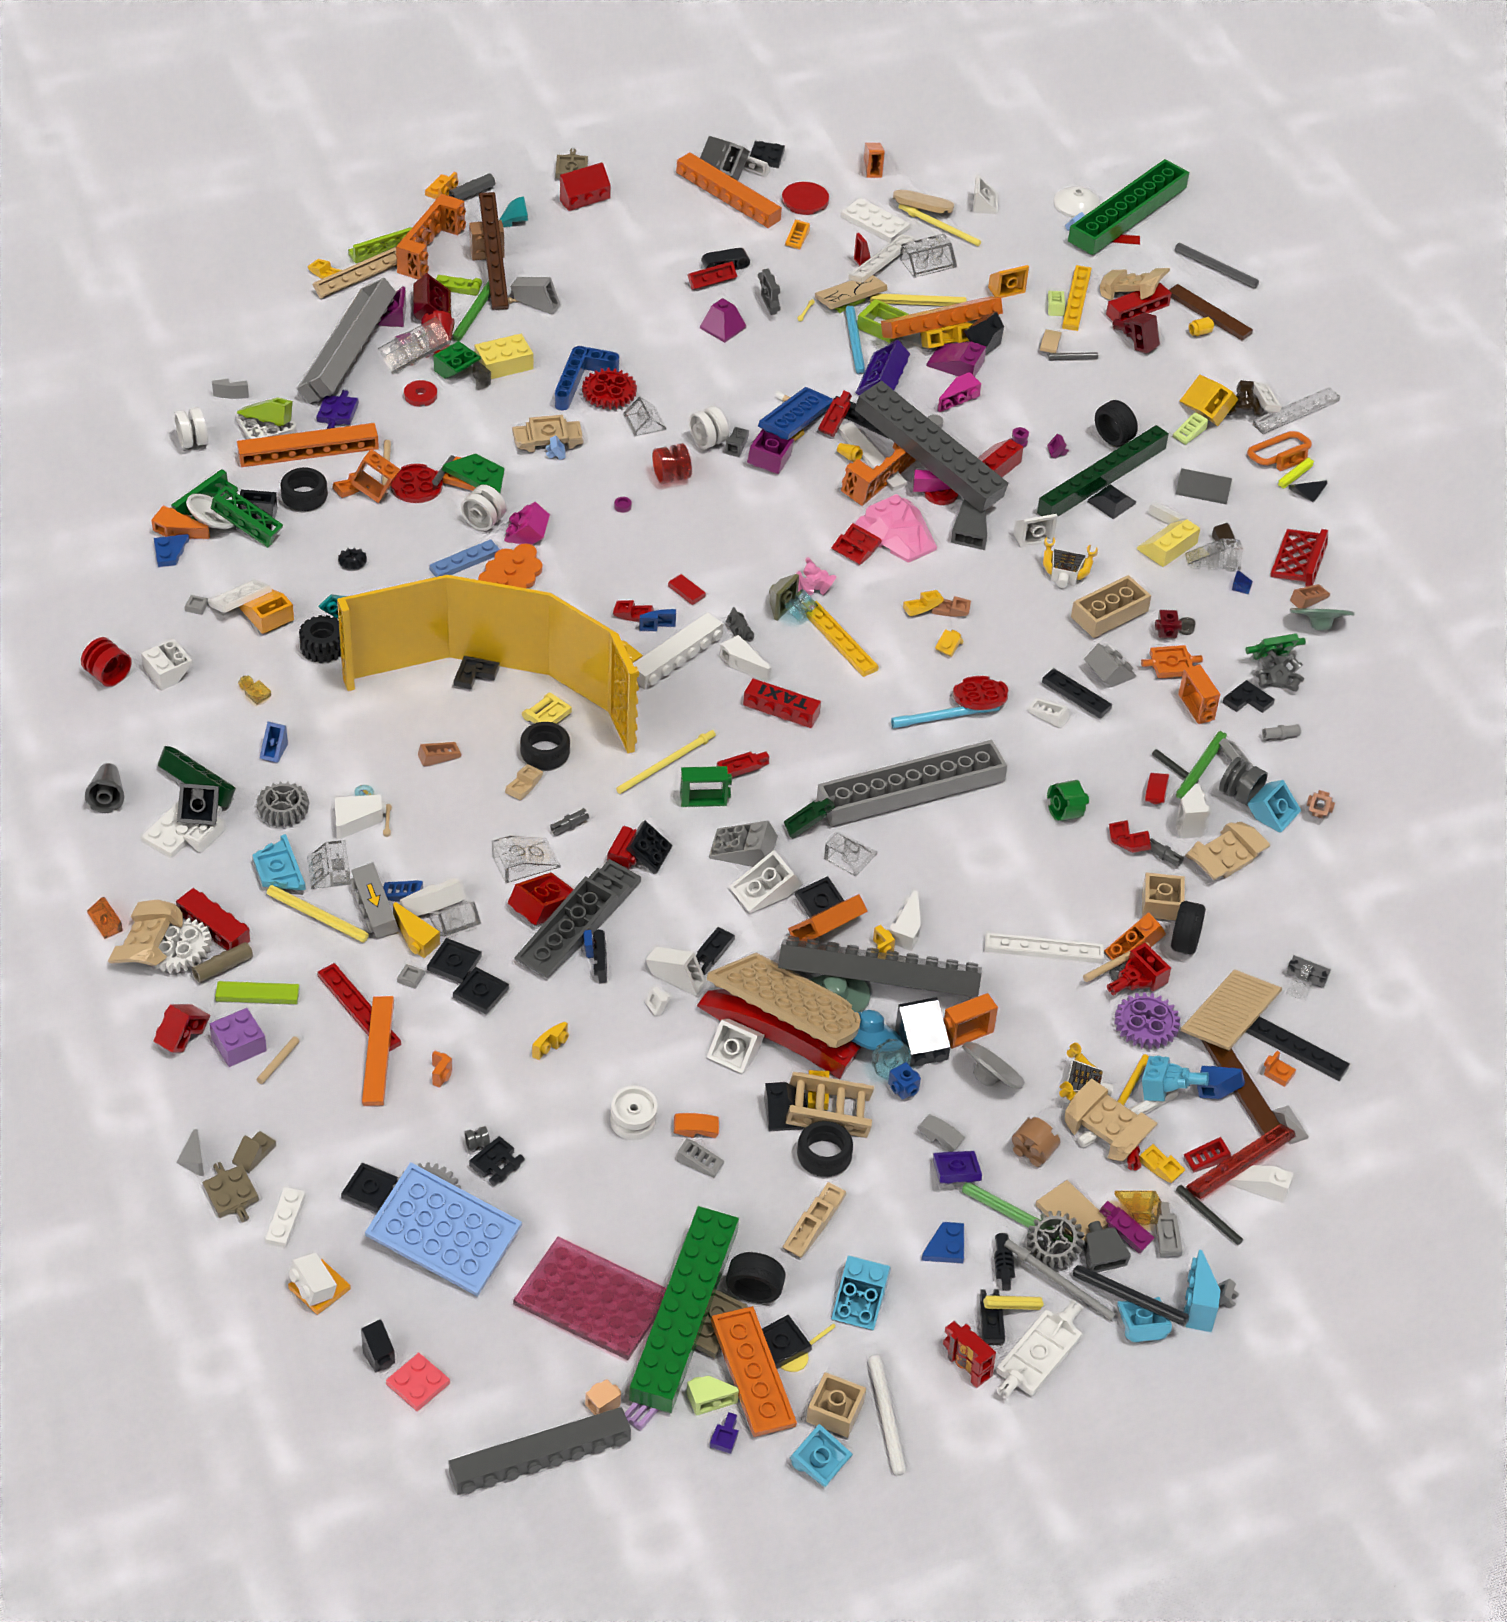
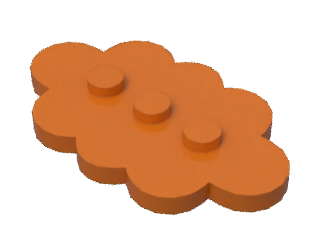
M520 544L514 550L507 548L498 550L495 553V559L486 563L485 571L479 575L478 580L527 589L535 585L536 576L542 573L543 565L536 558L537 550L533 545Z

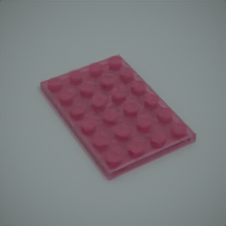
M557 1236L513 1299V1305L629 1360L655 1321L667 1288Z

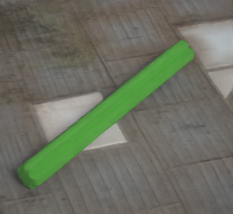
M489 281L452 334L453 340L460 341L490 297Z
M1219 731L1177 790V798L1182 799L1196 784L1220 749L1221 745L1219 742L1223 738L1226 739V733Z
M966 1182L963 1185L962 1192L1028 1228L1029 1226H1036L1034 1219L1038 1218L972 1183ZM1049 1226L1046 1229L1053 1230L1055 1227ZM1064 1233L1063 1236L1072 1243L1073 1237ZM1059 1236L1056 1239H1052V1241L1059 1240Z

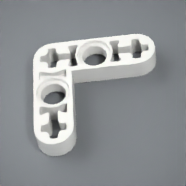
M236 411V421L247 439L297 432L296 423L292 420L284 426L271 424L260 427L255 418H247L245 420L243 415L237 414Z

